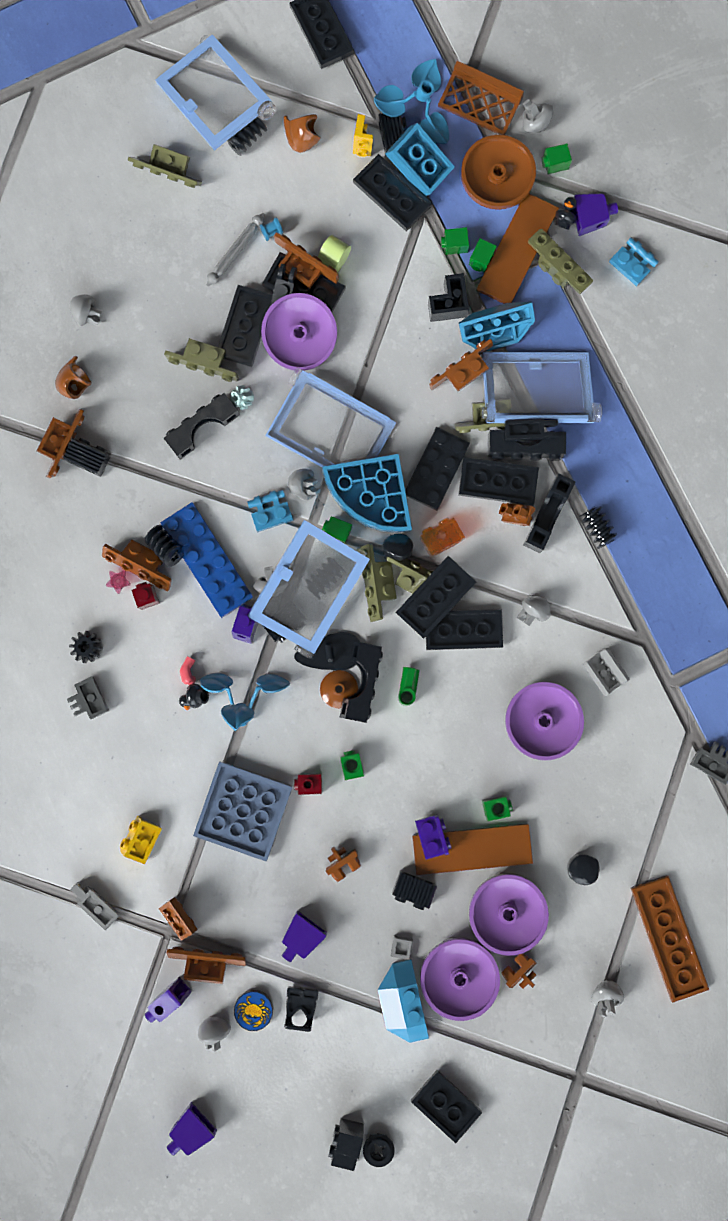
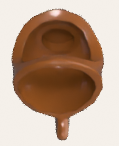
M316 114L292 120L284 116L286 137L294 151L299 153L308 151L321 139L314 131V124L317 120Z
M74 356L62 367L55 380L57 391L70 399H78L83 391L92 384L86 373L76 364L77 356ZM72 384H76V391L72 389Z

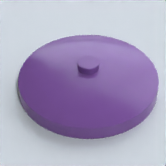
M304 293L289 294L275 301L266 312L262 322V341L269 356L280 366L294 371L310 370L322 364L332 353L337 339L336 321L330 309L320 299Z
M539 682L524 687L512 698L506 711L505 726L510 741L521 753L537 760H554L565 756L578 744L584 729V715L578 700L569 690L555 683Z
M515 874L496 875L483 882L473 894L469 906L471 928L479 942L494 953L511 956L527 952L539 943L547 929L549 913L546 900L537 886L522 876Z
M453 938L441 942L428 953L421 968L420 983L425 1000L436 1013L450 1020L467 1021L481 1016L493 1005L499 992L500 974L493 956L484 946L470 939Z

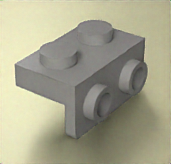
M609 648L600 651L583 664L604 696L630 680L626 671L618 663Z

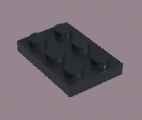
M438 1070L432 1074L411 1099V1103L455 1144L482 1114V1110Z

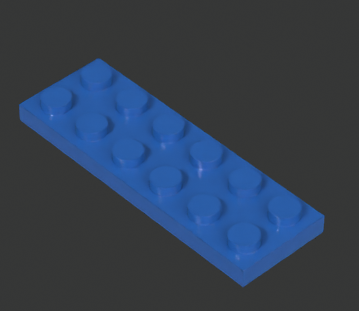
M193 502L160 522L163 528L168 531V535L172 536V540H176L177 545L182 547L181 552L184 553V561L221 618L254 598Z

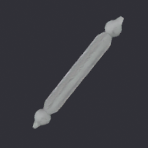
M264 213L252 218L253 222L248 224L215 266L214 272L207 275V286L219 282V276L224 274L256 233L259 225L264 224Z

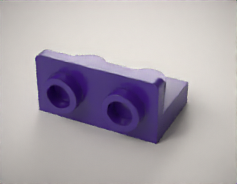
M436 814L415 820L425 859L444 854L449 855L448 849H451L449 838H444L443 830L446 827L443 818L439 819V816Z

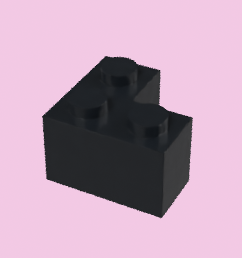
M464 273L445 275V294L429 296L428 299L430 322L466 318L468 316L469 305Z
M341 1118L339 1125L335 1124L333 1142L330 1145L328 1157L331 1158V1166L350 1171L355 1170L364 1139L363 1123Z

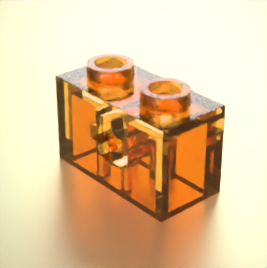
M445 518L438 523V527L434 529L429 527L422 531L423 535L420 536V540L430 558L465 539L455 518L450 520ZM439 532L441 535H446L444 540L441 538L437 539Z

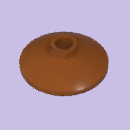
M343 670L328 673L320 685V694L324 702L338 709H341L343 698L350 697L358 691L356 679L350 673ZM336 686H342L343 691L337 693L335 691Z

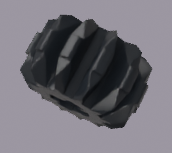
M85 631L83 635L82 632H78V638H71L75 644H69L70 648H74L70 654L76 655V661L82 659V663L86 664L88 659L90 662H94V656H101L97 650H103V647L98 646L102 640L96 639V633L90 635V631ZM83 645H89V649H83Z

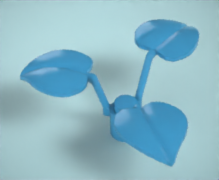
M436 59L425 61L414 69L411 81L418 88L406 99H403L402 90L394 85L383 87L374 97L377 108L390 117L401 116L405 112L404 103L413 97H416L420 102H426V119L421 121V128L434 143H448L449 128L445 118L438 112H433L429 116L430 96L441 85V76Z
M213 673L199 679L201 687L208 692L219 693L224 690L227 691L230 704L221 709V715L234 731L239 727L247 725L254 718L255 712L252 709V705L259 690L262 689L265 693H276L290 686L289 681L278 675H262L257 678L256 683L259 686L256 687L249 705L246 706L244 703L234 705L231 689L229 688V686L233 685V680L228 675Z

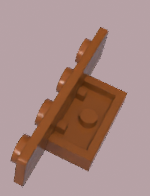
M275 233V243L288 251L279 264V267L281 264H286V273L290 275L292 267L297 268L296 279L309 288L313 286L320 274L334 283L338 282L336 269L332 266L327 267L317 256H311L306 253V250L301 245L296 246L286 235Z
M491 339L481 341L476 346L477 349L472 353L468 351L457 364L455 362L450 364L442 375H435L430 380V389L434 390L449 379L457 392H459L489 370V367L480 355L493 346V341Z
M78 410L71 426L54 417L52 418L36 452L53 460L46 474L47 478L57 475L60 469L58 463L60 459H63L67 451L66 446L68 442L75 438L77 433L74 430L77 425L81 426L85 418L82 415L84 410Z
M132 539L122 552L107 544L103 546L102 557L108 562L115 563L123 570L130 571L140 579L154 584L159 589L169 591L172 579L157 571L163 561L159 559V556L155 555L154 551Z
M173 947L172 949H167L166 952L168 958L186 960L183 978L189 981L223 984L226 964L246 966V958L238 953H232L230 956L223 955L219 951H212L211 953H203L204 951L200 949L184 951L181 947Z

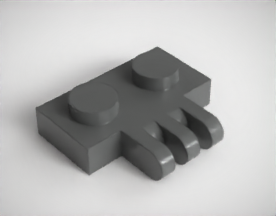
M93 676L74 684L78 694L69 697L67 701L70 703L76 700L77 703L70 706L71 710L77 707L80 709L73 713L75 717L87 712L89 718L94 719L109 711Z
M715 741L708 752L699 748L690 765L726 785L728 782V750L723 755L726 747L721 745L718 751H716L719 743Z

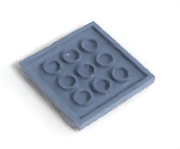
M219 761L193 836L267 862L293 786Z

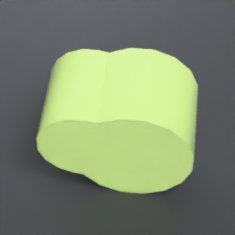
M330 235L323 244L318 258L327 267L332 266L336 269L338 274L349 256L351 246Z

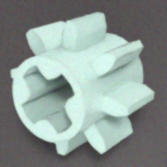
M244 385L236 386V389L232 390L230 399L233 405L239 407L240 410L248 409V406L252 405L254 401V394L250 388H245Z

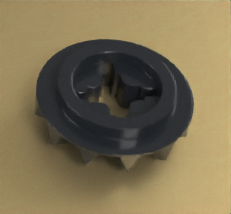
M379 1133L370 1135L363 1146V1156L367 1163L374 1167H384L392 1161L395 1153L393 1141L387 1135ZM375 1143H376V1145H378L379 1147H382V1146H383V1148H382L383 1157H382V1155H381L379 1152H376V1153L374 1152V1151H375Z

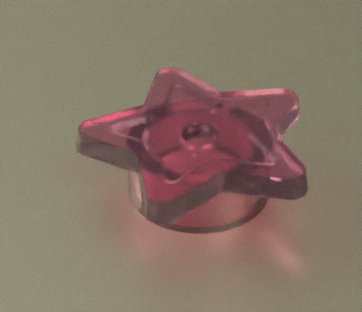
M125 570L119 573L109 572L110 580L106 583V587L114 588L117 594H120L124 587L131 585L126 579Z

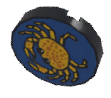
M249 990L239 996L234 1006L236 1022L248 1031L264 1029L270 1023L273 1016V1004L269 996L260 990Z

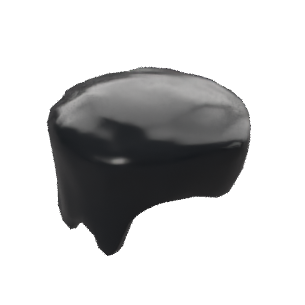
M405 534L390 535L383 542L384 558L391 557L398 561L404 560L409 556L411 558L413 541Z
M575 854L569 860L567 873L577 884L591 885L598 879L600 867L596 858L585 854Z

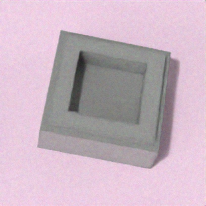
M394 936L390 956L410 960L413 939Z

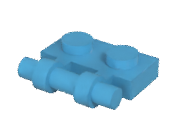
M631 237L626 242L631 249L628 251L622 246L610 259L609 263L637 287L651 271L646 265L649 263L652 267H655L659 261L654 258L655 255L652 252H648L642 247V243L636 242ZM636 252L643 258L641 262L634 256Z
M274 490L268 495L256 496L253 500L247 501L249 509L256 506L258 509L257 512L251 513L257 532L293 521L288 503L280 504L278 500L285 497L283 490L277 492ZM273 501L274 506L266 509L263 508L262 504Z

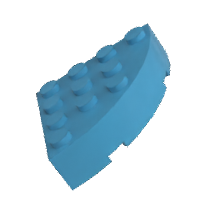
M399 454L322 467L325 482L332 497L341 509L354 520L367 527L384 532L401 533L412 530Z

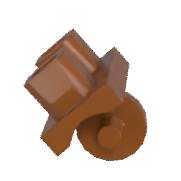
M502 503L499 514L502 515L501 521L504 523L530 526L532 514L536 508L527 505Z
M332 847L333 854L328 857L330 863L335 859L337 861L328 866L325 871L328 876L331 874L339 882L346 877L341 868L342 866L348 864L352 872L361 867L357 857L358 852L354 849L341 857V855L347 852L346 849L342 847L337 850L335 847Z
M523 953L519 954L514 960L521 968L515 972L508 965L501 973L507 981L506 984L509 988H513L522 978L524 980L519 984L522 989L528 984L533 988L535 984L532 980L537 975L534 971L528 976L526 974L537 962Z

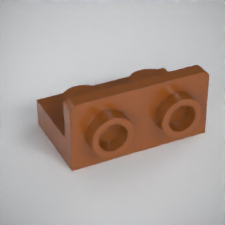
M175 897L158 908L181 941L198 930L194 925V921L187 915L182 904Z

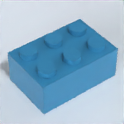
M418 123L410 126L385 153L407 180L424 196L430 195L455 167Z

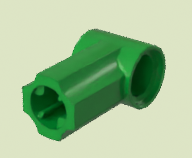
M403 667L398 701L401 705L410 706L415 701L420 670ZM409 692L412 700L404 702L401 698L402 693Z

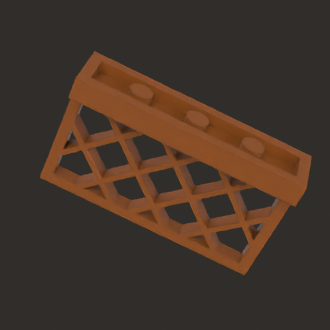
M457 61L438 103V107L496 134L505 135L523 99L524 91ZM455 77L463 80L464 83L463 87L456 90L453 86ZM478 87L481 94L471 97L469 88ZM466 90L469 99L459 102L456 93ZM454 95L456 104L451 106L444 104L446 97ZM495 95L497 102L488 105L485 96ZM483 98L485 106L475 110L473 101ZM509 101L515 104L512 110L504 112L503 103ZM470 102L473 111L469 113L462 112L460 106ZM499 105L502 114L492 117L489 109ZM487 110L490 119L485 121L479 120L477 113ZM504 118L505 126L503 130L495 127V120Z

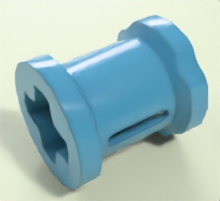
M277 217L268 224L259 225L266 241L274 236L276 232L283 234Z

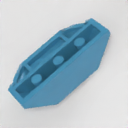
M532 302L506 303L470 314L459 322L462 341L477 349L476 346L481 341L491 339L493 346L487 351L518 343L535 322Z
M412 959L392 963L378 988L386 1030L409 1043L429 1039Z

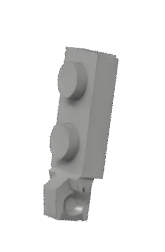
M77 882L70 889L77 896L75 899L78 902L77 905L105 931L120 916L93 888L89 886L85 888Z

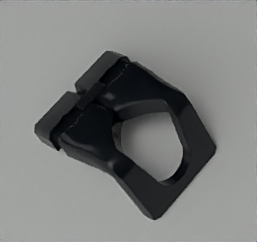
M291 986L287 988L286 997L288 999L286 1000L285 1029L311 1031L316 1001L318 999V990H302V988ZM301 1009L307 1021L303 1026H296L292 1022V1016Z

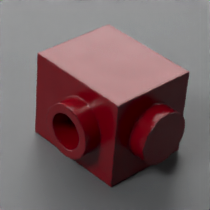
M143 582L137 584L136 588L131 590L137 608L141 610L160 604L155 588L150 583Z
M322 773L298 774V778L294 779V790H298V795L322 794Z

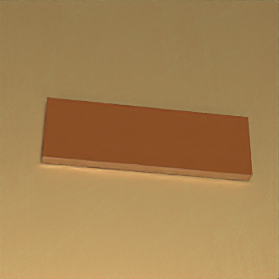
M528 194L520 202L476 291L503 304L512 303L537 254V251L528 243V240L539 229H543L546 233L548 232L555 218L556 211L559 210L558 207L531 194Z
M529 824L443 832L444 838L448 837L451 849H448L449 855L444 854L430 859H425L419 835H412L416 875L533 864Z
M666 875L632 887L631 891L670 1001L674 1003L708 991L707 981L669 876Z

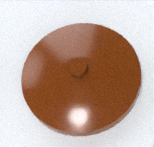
M491 135L478 140L468 149L462 162L461 180L465 191L473 201L489 209L501 210L516 206L528 196L536 178V164L530 150L519 140L506 135Z

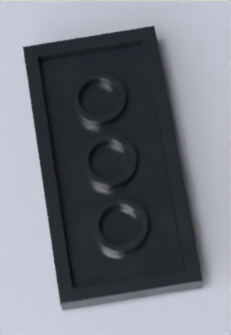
M294 0L289 3L321 69L354 54V49L329 0Z
M380 154L353 179V183L406 232L432 206V202Z
M279 252L262 283L265 288L273 292L276 278H278L279 264L286 256L282 252ZM285 272L284 279L289 280V274ZM320 274L311 288L296 279L294 293L312 295L325 303L330 311L333 312L346 286L339 282L334 283Z
M242 285L237 286L218 348L226 351L224 359L250 367L253 366L262 337V322L270 308L272 294Z
M436 427L405 490L406 496L438 511L470 442Z
M464 457L458 496L534 506L539 467Z
M447 556L395 613L424 639L477 582L451 557Z
M502 609L449 611L426 636V650L503 648Z

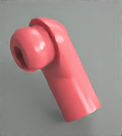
M188 656L180 668V675L184 684L191 685L196 681V678L191 673V668L196 660Z

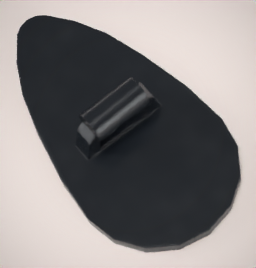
M348 632L324 636L314 654L301 647L295 653L294 659L298 663L310 668L334 671L347 670L356 665L351 661L354 642L360 641L355 635Z

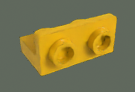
M358 114L353 154H357L360 157L371 156L373 135L367 134L368 124L365 123V115Z
M137 816L129 825L127 837L121 841L120 852L124 857L145 864L162 828Z

